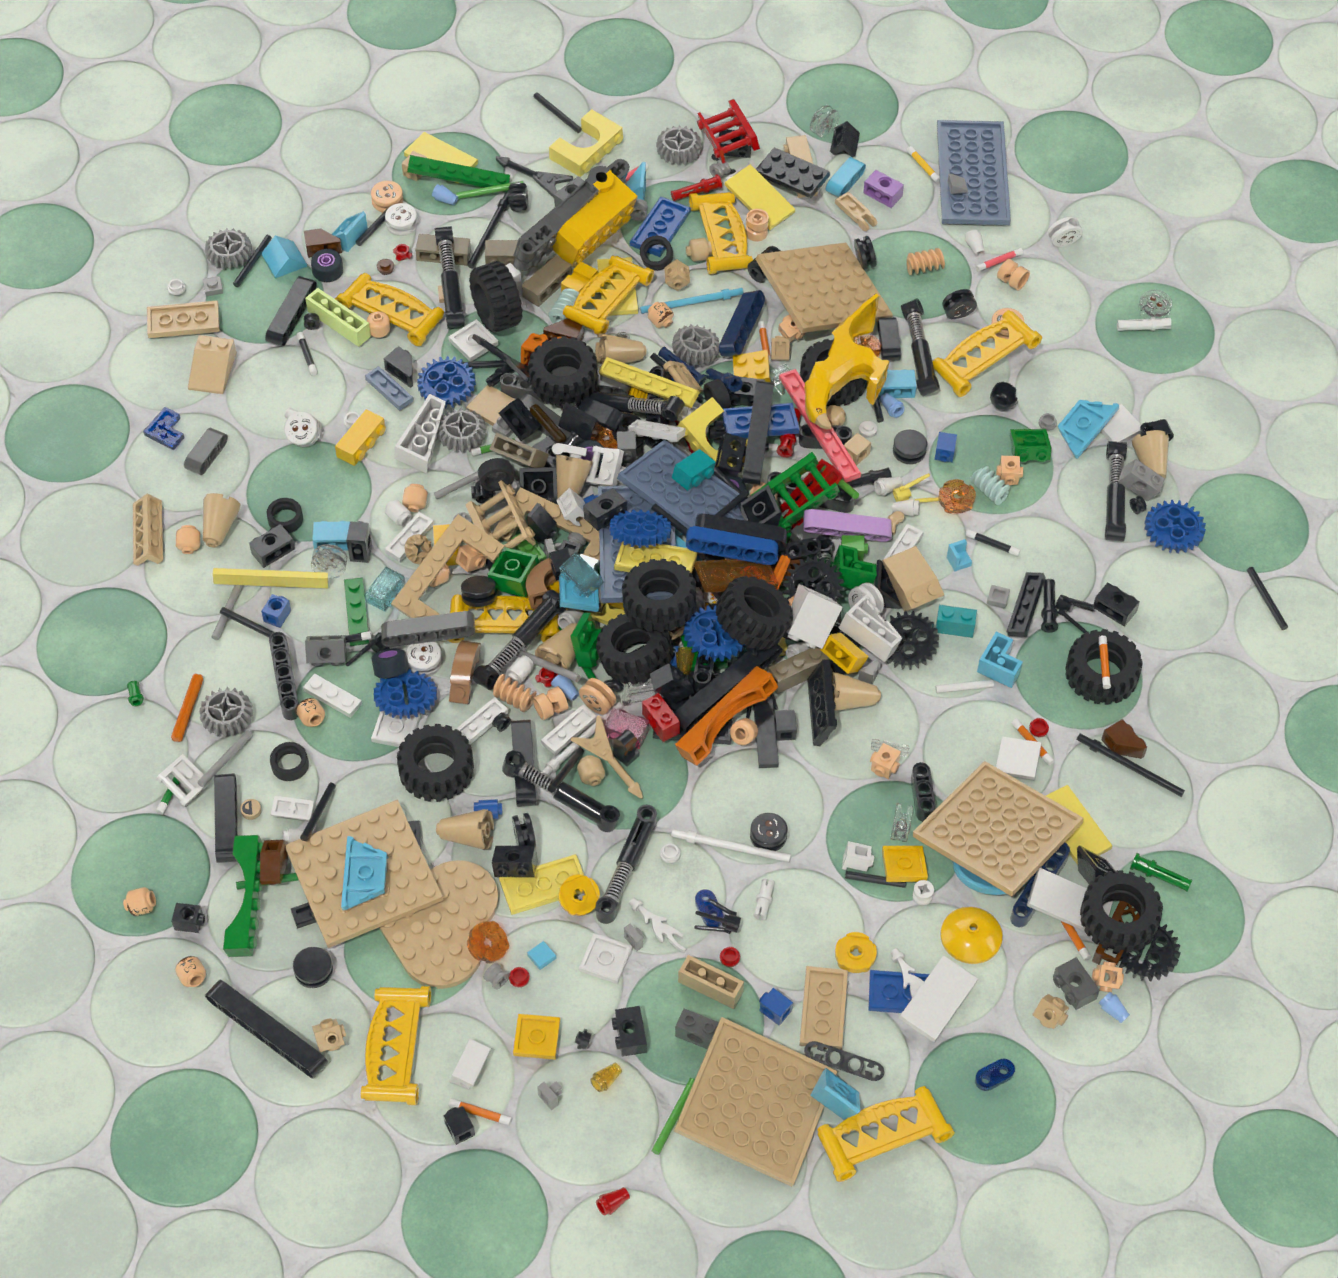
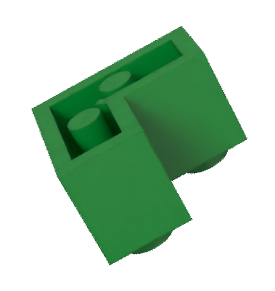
M839 545L833 566L839 567L836 572L843 573L839 579H843L845 582L840 584V586L853 589L863 583L873 585L877 576L876 564L858 560L857 548Z

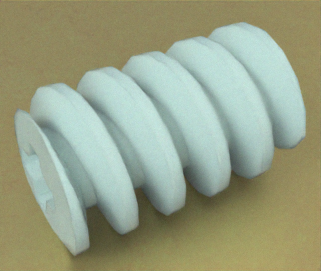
M570 288L562 291L549 312V318L553 324L566 319L565 315H563V310L566 305H574L579 295L578 291Z
M989 466L975 471L970 477V482L974 483L996 505L1003 503L1008 496L1010 485L1004 486L1005 481H999L1000 476H994V471L989 472Z

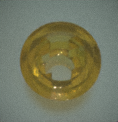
M678 647V652H675L677 668L689 675L695 654L692 652V648Z
M614 1062L593 1073V1077L590 1079L592 1086L598 1092L607 1091L619 1074L622 1073V1069Z

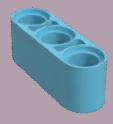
M849 157L828 181L826 191L837 197L847 193L863 175L866 164Z

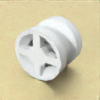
M920 880L914 885L912 897L915 903L924 906L932 901L934 893L932 883Z

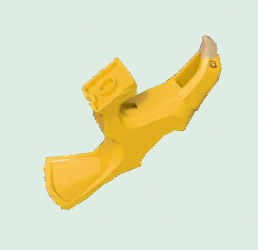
M877 293L864 302L832 332L834 340L828 353L829 357L825 361L815 362L809 380L805 382V412L809 421L817 424L820 428H832V424L827 417L826 405L831 396L848 382L859 378L867 380L866 399L872 405H874L885 384L890 361L879 359L871 348L858 345L854 341L856 337L873 332L880 297Z

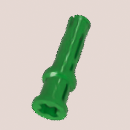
M1136 853L1130 870H1138L1144 873L1146 877L1154 876L1188 892L1192 883V879L1157 865L1155 860L1145 859L1139 853Z

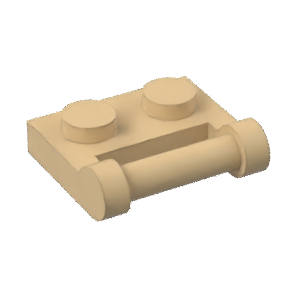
M668 361L663 365L664 370L670 373L675 382L696 389L699 393L703 391L684 363Z

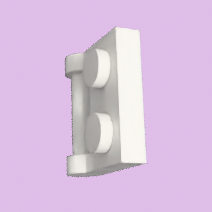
M556 443L552 446L554 454L566 452L570 453L569 457L581 459V456H586V448Z
M593 446V463L585 482L593 485L616 486L624 451ZM600 455H603L599 477L596 478Z
M183 754L156 778L159 783H163L180 800L184 807L211 782L209 781L204 787L199 786L197 782L204 774ZM171 773L190 791L187 795L168 777Z

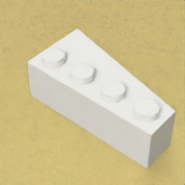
M431 394L428 395L397 442L394 459L427 474L438 438L440 422L445 414L446 401Z

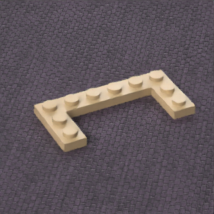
M520 487L515 495V499L524 518L537 503L541 504L557 522L558 528L569 533L577 532L583 535L586 541L590 542L583 555L600 561L599 531L581 516L576 518L580 526L565 520L559 505ZM512 512L499 521L493 533L515 519ZM519 526L499 539L508 543L516 534Z
M457 514L392 601L391 605L409 618L440 615L419 599L462 541L492 562L502 552L504 545Z

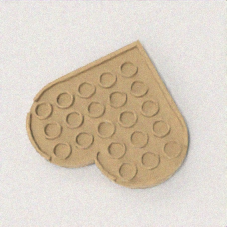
M449 861L430 869L442 894L443 901L379 927L407 974L423 986L437 987V989L457 986L468 980L480 965L483 954V941L479 930L484 928L495 914L498 903V890L494 879L484 868L468 861Z

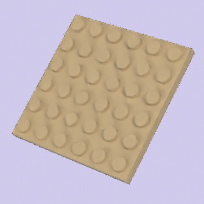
M846 242L757 254L755 260L801 333L837 328L849 315L853 314L876 293L880 297L875 322H878V318L893 316Z
M984 761L913 831V837L1013 897L1082 825L1083 817Z
M398 799L313 833L307 841L298 839L286 844L287 854L328 948L443 901L442 894ZM347 836H351L355 841L362 844L367 843L374 849H380L387 853L386 885L384 894L350 909L342 910L341 902Z
M721 1017L673 1131L792 1187L824 1108L823 1104L810 1095L825 1068L835 1075L837 1071Z

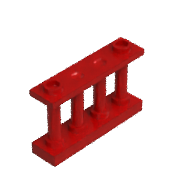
M735 99L728 101L730 108L727 111L704 119L701 112L697 113L699 118L697 120L700 130L703 129L714 148L715 157L720 158L722 164L726 163L724 154L747 145L751 146L753 151L760 149L757 135ZM728 117L733 118V120L711 129L708 126ZM734 126L739 127V129L715 138L714 134ZM738 136H744V139L724 147L719 145Z

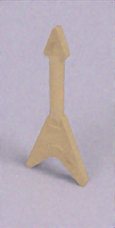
M598 715L596 718L595 736L593 738L571 737L570 740L603 760L608 761L629 787L628 791L643 799L639 783H635L614 758L602 717Z

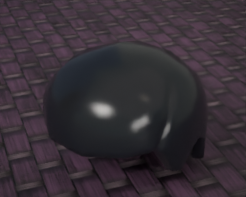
M1007 382L996 383L990 393L992 405L999 410L1012 409L1018 399L1016 397V388Z

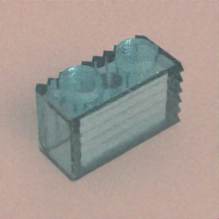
M577 552L559 567L562 579L566 583L571 582L574 585L573 589L580 596L583 594L588 598L604 583L602 577Z
M385 567L366 591V603L386 612L389 607H392V601L406 584L405 576Z

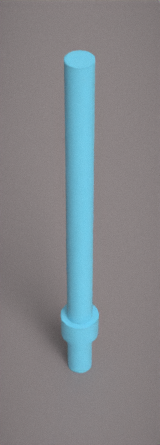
M743 288L723 289L721 292L664 303L669 308H675L717 299L727 300L730 297L742 295L744 292ZM651 305L640 307L641 314L648 313Z

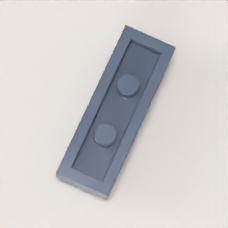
M379 366L365 375V380L399 411L413 402V397Z

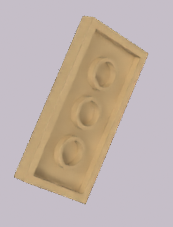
M218 301L147 307L148 338L220 332Z
M806 966L799 1046H806L811 1041H817L842 1050L848 970Z

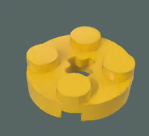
M576 874L568 877L559 888L558 899L561 907L568 914L584 916L592 912L596 907L600 891L593 879ZM576 890L584 892L581 901L574 898Z
M848 933L842 939L840 938L836 944L835 958L839 968L843 970H848L851 973L868 972L876 960V945L863 933ZM854 949H858V952L861 953V955L853 956V954H851L850 952H853Z

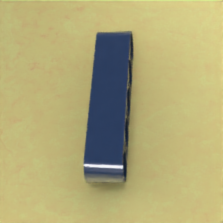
M761 290L742 294L719 344V353L722 357L736 356L742 353L765 302V296Z
M1064 842L1040 868L1058 876L1065 866L1070 853L1068 844ZM1036 873L1032 876L1013 906L1010 920L1016 927L1026 926L1036 911L1027 906V898L1030 896ZM1017 913H1022L1025 916H1019Z

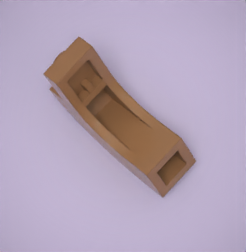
M571 557L575 570L577 565L575 557ZM549 558L537 564L526 579V590L531 609L537 608L542 603L543 595L547 592L548 587L556 582Z
M463 640L459 643L452 665L449 702L469 704L474 668L479 662L481 643Z

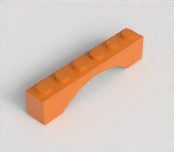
M756 666L675 744L682 758L696 766L711 753L716 735L729 719L746 707L766 700L778 688L772 674Z

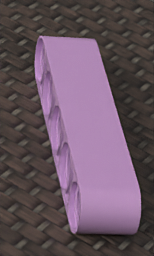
M816 509L804 511L803 530L808 533L842 537V535L864 536V540L880 542L892 539V521L887 518Z

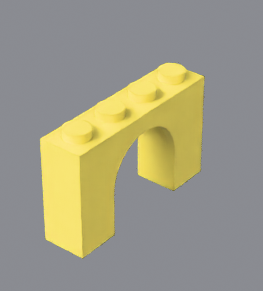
M592 109L581 118V131L595 138L598 141L595 145L579 148L562 138H558L549 146V159L579 177L589 172L591 167L599 163L601 158L610 153L623 140V127Z
M712 397L684 418L677 427L686 429L683 438L690 443L693 451L700 449L716 461L718 451L708 443L705 432L706 427L718 419L724 410ZM727 462L729 466L733 467L732 463Z

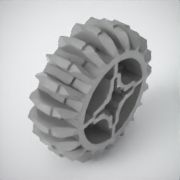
M680 125L679 127L672 126L671 129L666 128L665 131L661 132V135H658L656 142L658 155H660L661 159L665 160V163L670 161L671 165L677 163V165L683 163L685 165L686 162L691 163L692 160H696L702 145L697 132H693L692 128L687 129V126L682 128Z
M226 228L225 231L219 230V233L213 232V236H209L205 244V254L208 261H210L211 265H215L216 268L221 267L223 270L225 268L231 270L232 267L238 269V265L244 266V262H248L252 254V244L249 237H247L246 233H242L241 230L236 231L234 228L232 230Z
M690 324L689 327L684 325L682 329L679 328L675 332L672 348L673 353L682 361H686L687 365L689 363L694 366L699 364L702 367L703 364L708 365L717 358L720 343L716 333H712L711 329H705V326L699 327L698 324L696 326Z
M462 408L459 411L453 409L452 413L447 411L446 416H442L438 429V439L442 442L443 446H447L448 450L453 449L454 452L460 450L462 453L464 450H468L470 452L471 448H477V445H482V440H485L486 437L485 421L475 410L470 412L469 408L465 411Z
M228 687L224 691L219 688L217 693L212 691L211 696L206 695L205 701H201V708L199 710L203 727L208 729L210 734L215 732L217 737L221 733L224 737L229 733L234 736L236 731L241 734V728L247 729V723H251V716H253L252 703L249 697L244 695L242 690L238 692L234 688L230 691Z

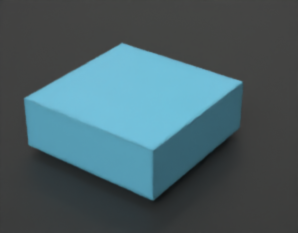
M544 941L527 952V956L539 970L556 959V955Z

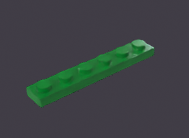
M410 155L407 168L408 173L484 188L507 184L510 180L509 174Z

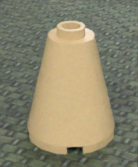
M599 334L597 336L600 340L596 342L595 354L597 363L600 362L601 366L606 357L627 364L642 360L643 356L646 355V346L640 341L608 334Z
M1154 430L1147 431L1146 435L1142 437L1140 434L1136 435L1132 439V446L1139 461L1163 478H1166L1168 434L1166 435L1164 431Z
M556 455L557 499L569 488L578 495L580 494L593 461Z
M218 493L206 494L204 497L203 541L207 546L215 548L222 544L240 510L241 504L236 499L229 496L228 500L223 498V494Z
M577 623L569 624L539 645L535 650V656L569 670L575 657L570 636Z
M836 672L832 674V685H834L833 700L836 703L835 711L872 706L880 701L881 692L877 686Z
M485 809L444 818L436 825V833L443 840L482 850L489 849L493 842L494 836H490V830H494V820L491 811Z

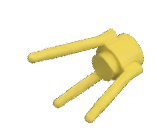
M928 473L904 486L893 489L895 501L909 500V497H911L909 488L928 478L930 474ZM920 498L915 500H919L922 503L939 501L940 498Z

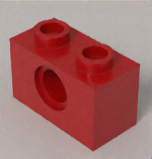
M659 693L642 701V715L662 742L680 734V721Z

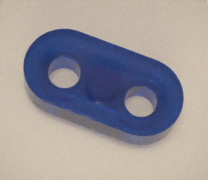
M703 889L697 892L695 905L698 911L716 914L717 917L724 918L722 910L709 903L708 900L702 899L703 897H708L718 902L712 891ZM701 916L706 926L719 927L722 924L721 922Z
M999 1059L978 1070L975 1076V1084L980 1090H992L1013 1078L1015 1066L1008 1059ZM1000 1070H1005L1007 1073L1002 1074ZM982 1079H987L989 1083H983Z

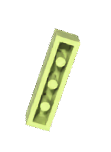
M319 288L306 297L309 313L317 314L320 321L358 347L371 337L369 322Z

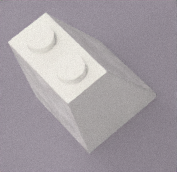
M799 584L791 606L793 621L786 632L788 637L795 641L801 639L806 641L805 645L813 649L816 646L822 649L842 606L832 598Z

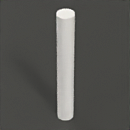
M992 679L936 685L935 690L936 693L990 688L994 687V681Z

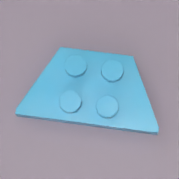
M1079 400L1060 422L1058 430L1075 458L1078 459L1114 416L1119 409V404L1105 405L1098 401Z
M347 836L341 902L342 910L350 909L384 894L386 885L387 853L380 849H374L367 843L362 844L355 841L351 836Z

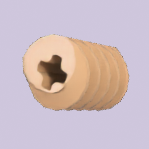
M935 248V250L929 249L928 252L923 250L921 253L917 251L914 254L909 253L907 256L909 275H912V270L918 274L919 268H921L922 273H925L926 267L929 271H932V266H934L935 270L939 269V265H941L942 269L945 267L944 256L939 248Z
M501 674L494 685V697H500L507 704H513V707L526 712L533 705L532 698L537 693L534 692L531 695V688H527L524 691V684H521L518 688V681H514L511 684L512 678L508 677L505 681V674Z

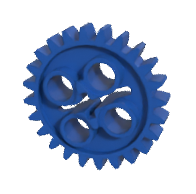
M449 356L445 360L439 357V361L432 359L433 364L427 362V368H421L422 373H418L419 379H417L418 391H420L421 397H424V400H426L428 395L431 394L446 401L445 409L448 404L452 408H454V403L460 406V400L466 402V396L471 397V391H475V374L472 367L468 366V363L463 364V359L457 362L455 356L452 360H449Z
M1164 500L1163 505L1157 503L1156 508L1152 506L1151 511H1148L1144 522V530H1147L1146 536H1151L1150 542L1156 541V547L1162 545V550L1169 548V553L1173 549L1176 550L1177 554H1179L1180 549L1186 553L1188 548L1193 550L1194 545L1198 547L1200 541L1202 542L1206 531L1204 529L1206 525L1203 522L1204 517H1199L1200 511L1194 512V506L1188 508L1187 502L1181 505V500L1177 504L1171 500L1170 504H1168Z
M640 509L639 512L632 510L631 513L625 511V514L619 513V516L614 515V519H611L609 531L613 539H618V543L624 542V545L631 544V547L638 545L639 548L644 545L646 548H649V545L656 547V543L662 545V541L667 542V538H670L671 526L670 522H667L668 519L663 518V515L657 516V512L651 514L649 510L643 512Z
M707 606L706 611L700 607L699 613L695 611L691 619L685 622L683 634L685 635L684 641H688L687 647L693 646L692 652L698 651V657L704 654L706 655V660L712 657L714 662L717 657L724 661L725 656L729 660L732 655L737 656L738 651H742L745 644H739L736 639H732L729 633L722 629V624H719L717 620L716 606L714 610Z
M409 669L407 673L397 677L380 678V683H376V688H374V702L376 707H379L380 712L385 710V715L392 713V718L396 715H399L400 719L403 716H407L410 719L411 715L417 718L418 713L424 715L425 710L430 711L431 706L435 705L437 687H435L434 681L431 682V677L426 678L425 673L419 675V671H416L413 674L411 669ZM402 684H406L408 705H406L404 701V691Z

